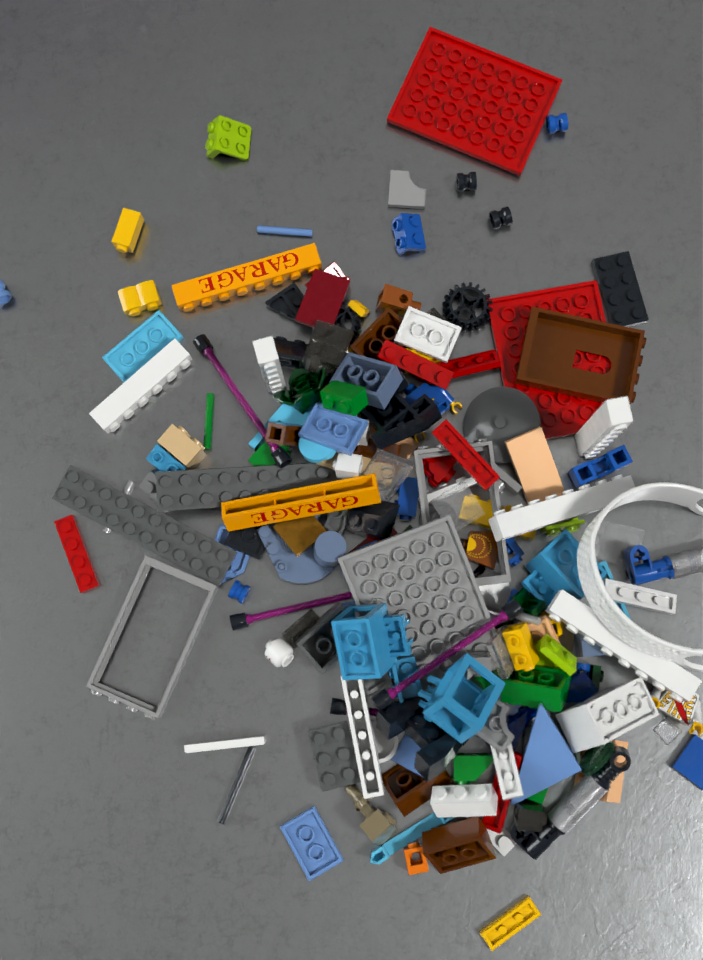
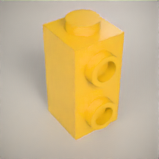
M126 208L122 209L111 241L117 251L133 253L144 222L141 212Z
M527 622L507 627L502 635L515 670L523 669V671H530L534 669L540 658Z

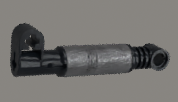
M617 746L611 749L610 754L605 759L606 761H603L598 768L591 769L548 813L546 820L539 828H536L526 818H516L512 823L510 833L513 841L530 857L537 860L560 835L568 833L591 807L608 792L611 781H614L615 777L617 778L619 774L629 769L631 759L626 748ZM622 755L626 759L624 762L618 763L614 758ZM530 833H532V835L525 841L524 835L527 837Z

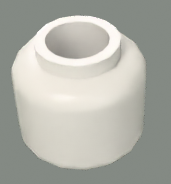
M283 638L271 639L265 645V657L275 667H286L294 658L292 646Z

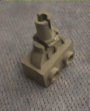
M355 784L346 787V793L355 803V810H360L366 818L359 826L372 842L381 846L398 831V828L395 826L397 821L386 810L384 812L379 809L375 810L369 803L371 798L364 799L363 793Z

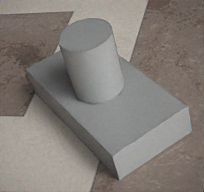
M495 464L496 473L500 476L497 480L499 493L506 487L516 495L522 489V486Z

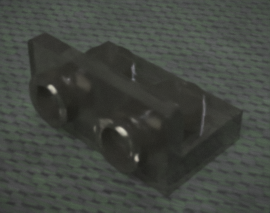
M311 608L286 629L282 636L293 648H296L297 645L294 640L307 628L316 623L317 619H319L318 615Z

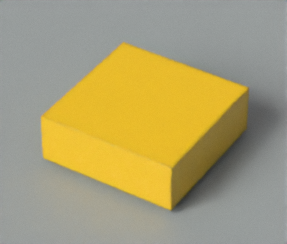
M351 300L348 304L361 317H367L370 313V310L358 300Z

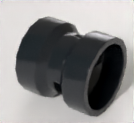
M476 172L456 174L458 192L465 189L470 191L477 190Z
M508 206L501 208L500 211L494 210L489 212L490 222L494 230L502 225L508 226L513 224L512 214Z

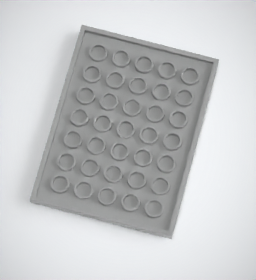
M450 514L337 558L356 605L386 603L389 615L404 614L405 619L409 618L410 623L405 627L407 639L413 637V643L410 645L412 651L410 655L415 654L418 670L422 669V667L424 668L430 661L439 657V655L441 656L449 648L454 647L462 639L471 633L473 634L475 630L477 631V629L491 620ZM359 611L361 617L370 612ZM495 627L421 677L422 690L429 692L427 690L429 685L436 687L435 684L427 681L428 676L431 675L442 679L447 668L464 656L465 652H490L491 658H495V667L508 663ZM388 670L384 675L389 688L392 689V685L396 684L394 678H390ZM399 697L394 698L395 702L399 701Z

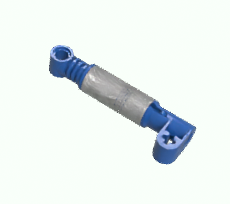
M631 545L624 551L628 575L633 585H640L664 578L674 579L703 572V546L668 554L655 561H651L648 550L642 545ZM636 552H638V553H639V556H637L636 558H634V554H636ZM643 560V564L634 566V562Z

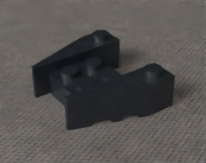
M399 368L398 370L403 380L385 410L367 405L357 414V417L369 420L370 425L376 430L371 435V438L378 450L423 432L442 418L437 404L426 394H423L411 405L399 395L400 392L409 386L403 372Z
M418 696L405 699L401 703L396 701L383 710L377 711L376 727L388 740L405 731L421 748V750L416 752L414 768L427 782L443 773L448 763L455 758L462 745L464 746L469 740L467 739L460 743L433 721H427L422 713L424 709L418 704L420 700L428 702L423 697Z

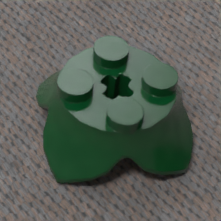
M319 367L315 373L307 369L294 368L288 382L290 390L280 391L274 398L280 403L293 406L300 412L306 411L315 402H321L320 391L325 388V367Z

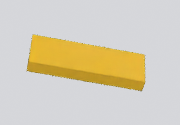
M527 896L481 930L480 934L493 951L542 914L531 898Z

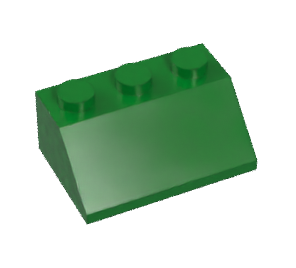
M512 662L501 679L506 683L501 692V702H506L510 705L528 706L533 709L538 708L539 703L542 702L548 711L561 712L567 701L571 676L562 669L535 665V668L530 671H523V669L516 671Z

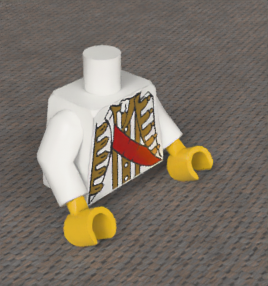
M654 687L650 696L657 710L683 725L690 726L691 724L692 726L688 730L689 733L692 734L696 730L698 732L697 736L700 737L703 733L699 695L695 693L690 702L682 701L680 703L671 698V693L667 690L661 691Z

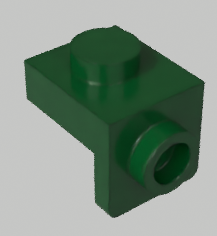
M522 588L511 598V600L515 599L524 611L523 613L536 617L547 608L544 600L530 598L525 588Z
M592 665L588 676L590 678V685L576 683V687L581 688V692L593 693V690H599L600 682H603L604 672L601 670V666Z

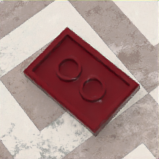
M315 268L295 322L331 334L349 288L350 280Z

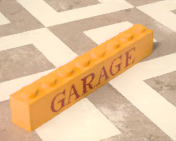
M312 243L171 286L180 312H188L197 306H209L214 301H226L231 296H242L251 290L259 291L268 285H280L285 280H296L305 274L312 275L315 268L322 270V265L316 245Z
M374 473L222 502V520L229 532L381 503L376 474Z

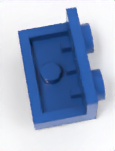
M401 213L392 220L395 245L399 255L404 254L406 251L423 252L426 249L420 214Z

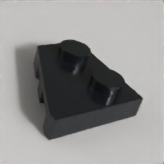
M294 282L267 300L265 304L267 307L295 321L304 295Z

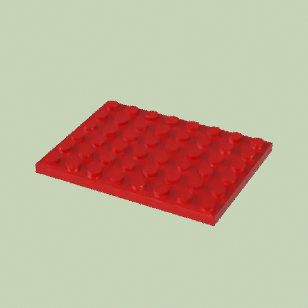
M429 27L388 114L387 122L521 176L563 79Z
M597 280L487 299L493 302L492 305L487 306L493 309L492 312L489 311L491 316L490 324L496 352L500 359L503 387L517 389L533 401L539 412L541 427L546 440L575 435L603 403L514 383L531 308L537 307L606 322ZM576 350L572 368L605 374L610 371L611 362L605 356Z

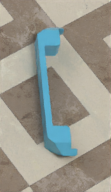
M435 812L431 813L372 850L370 863L381 864L389 859L390 855L405 847L407 843L421 837L422 832L436 828L442 823L445 824L455 817L437 818Z

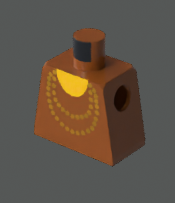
M385 284L378 295L375 312L383 313L389 307L399 317H404L408 306L420 310L421 302L412 300V292Z
M470 531L467 539L460 538L469 562L484 566L492 571L495 569L498 549L493 532Z

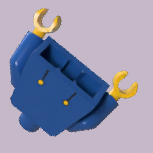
M423 383L418 388L414 384H409L405 388V392L408 395L404 400L409 405L423 394H426L437 404L441 415L449 408L451 414L457 415L458 413L454 410V406H457L460 410L463 408L461 403L454 402V398L447 390L439 386H430L427 383ZM424 432L418 433V434H422V435H423V438H424V440H425V438H426L425 433H424ZM416 434L414 435V440L419 443V441L416 438Z

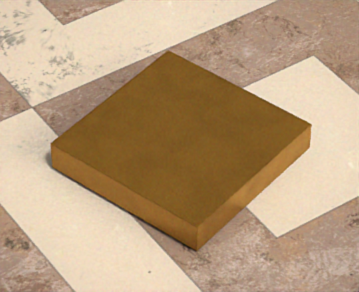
M315 516L282 521L273 526V529L296 557L312 547L319 535L327 532Z

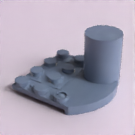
M326 513L314 515L321 525L324 526L327 520ZM277 523L268 524L257 529L279 578L289 583L310 584L325 578L339 565L337 558L345 555L347 545L343 536L335 531H328L326 528L327 532L319 535L315 544L298 557L295 556L273 529V526Z

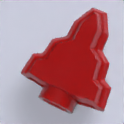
M452 455L422 459L424 474L428 477V483L434 489L442 481L448 483L456 473L453 467L458 461Z

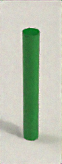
M213 393L206 394L204 450H211Z

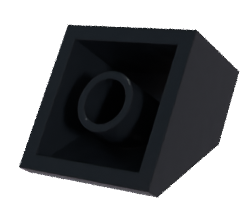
M281 336L273 338L282 367L305 369L309 351L308 344H305L302 340L288 341L285 337Z
M381 501V503L353 508L345 529L357 535L378 540L389 538L400 505Z

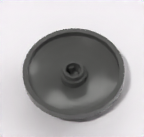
M495 387L479 394L468 406L463 422L464 435L469 444L475 443L477 439L484 438L487 441H492L495 463L512 462L504 441L539 426L541 427L539 412L533 401L523 392L510 387ZM484 451L478 452L485 459Z

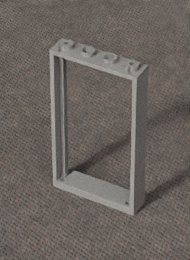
M484 438L475 440V443H470L477 452L484 451L485 461L496 472L492 441H487ZM442 444L436 445L437 448L430 449L429 446L417 447V450L413 452L422 524L430 522L422 459L451 455ZM497 481L489 487L493 517L494 512L501 510ZM506 540L497 542L501 575L475 578L478 586L511 582Z
M145 555L86 685L87 688L91 689L90 693L100 697L102 694L109 697L108 700L115 704L122 702L127 705V709L133 712L140 710L144 712L145 717L152 720L161 718L219 587ZM151 567L207 590L156 707L99 683Z

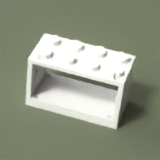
M638 677L610 687L556 714V717L572 752L576 753L604 745L660 714L643 679Z

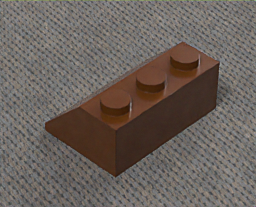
M388 307L350 346V349L354 354L389 363L377 357L385 339L395 343L394 339L403 319ZM395 343V344H397V345H399V346H401V347H403V348H405V349L407 348V347H405V346H403V345H400V344H398V343Z
M398 764L382 774L384 787L404 817L431 799L433 786H448L454 783L446 769L428 782L423 777Z
M478 816L469 817L462 821L452 822L448 825L431 828L422 832L423 854L440 874L496 859L487 828Z

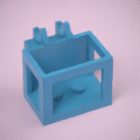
M565 529L524 565L531 574L520 584L537 599L544 600L547 608L559 590L566 591L578 600L585 596L577 569L579 542ZM597 562L600 576L603 578L607 572Z
M386 603L349 606L335 617L331 624L342 679L381 678L397 662V656H409L412 653L410 645L413 643V637L407 639L405 627L410 623L409 618L405 619L404 614L389 615ZM357 611H370L362 617H355L354 613Z
M466 653L447 668L442 679L431 675L428 676L427 681L432 682L436 687L429 685L427 690L430 693L420 690L418 696L425 698L428 702L420 700L418 704L424 709L422 713L427 721H433L457 741L463 743L482 730L506 683ZM468 667H471L484 677L491 685L482 690L470 679L467 680L464 674Z

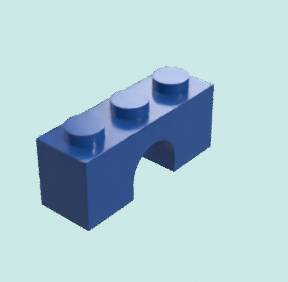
M622 445L592 461L589 460L573 467L568 474L575 488L578 489L630 465L633 461L625 445Z

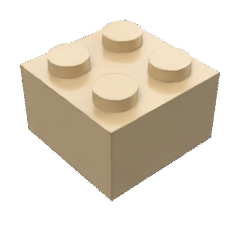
M171 424L157 440L165 450L184 464L188 470L195 469L207 456L202 444L194 437L191 440V436L180 425L176 427Z

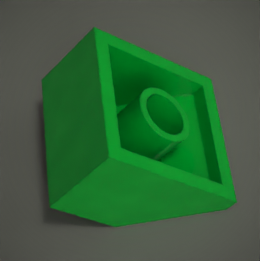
M457 753L455 758L451 760V778L458 785H470V781H476L494 762L492 753Z

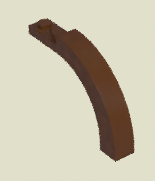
M268 422L265 441L279 445L299 446L300 437L298 433L303 425ZM369 438L368 445H357L353 454L398 464L401 444L395 443L382 450H378L372 438Z

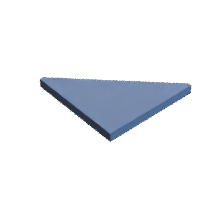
M542 702L538 705L519 771L524 796L511 799L512 805L582 770Z

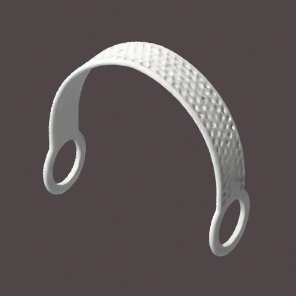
M656 482L636 486L613 499L590 522L583 533L577 550V569L583 592L597 617L623 642L650 656L675 662L688 670L703 673V665L695 664L685 659L692 656H703V649L689 648L668 642L638 626L617 606L600 576L595 555V539L604 517L616 507L635 501L655 500L685 506L694 513L703 516V507L697 504V501L703 499V489L670 482Z

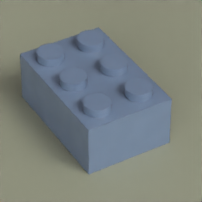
M348 352L329 382L337 380L366 387L368 405L385 410L403 378L397 365Z

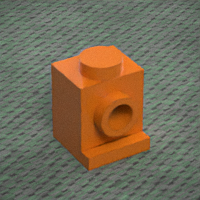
M419 841L407 843L408 847L404 848L408 874L429 872L427 859L423 854V844H419ZM418 853L420 856L415 860L412 858V854Z

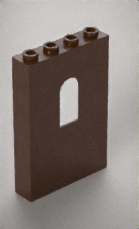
M532 307L528 316L514 384L601 403L609 399L628 396L630 405L634 403L636 397L634 385H637L640 374L637 373V370L643 360V356L640 354L641 349H644L646 344L645 331ZM576 350L607 357L611 362L610 371L600 374L572 368Z

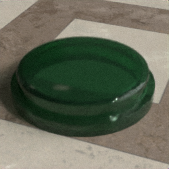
M610 741L604 745L587 749L580 761L582 773L590 776L600 770L613 754L615 744Z

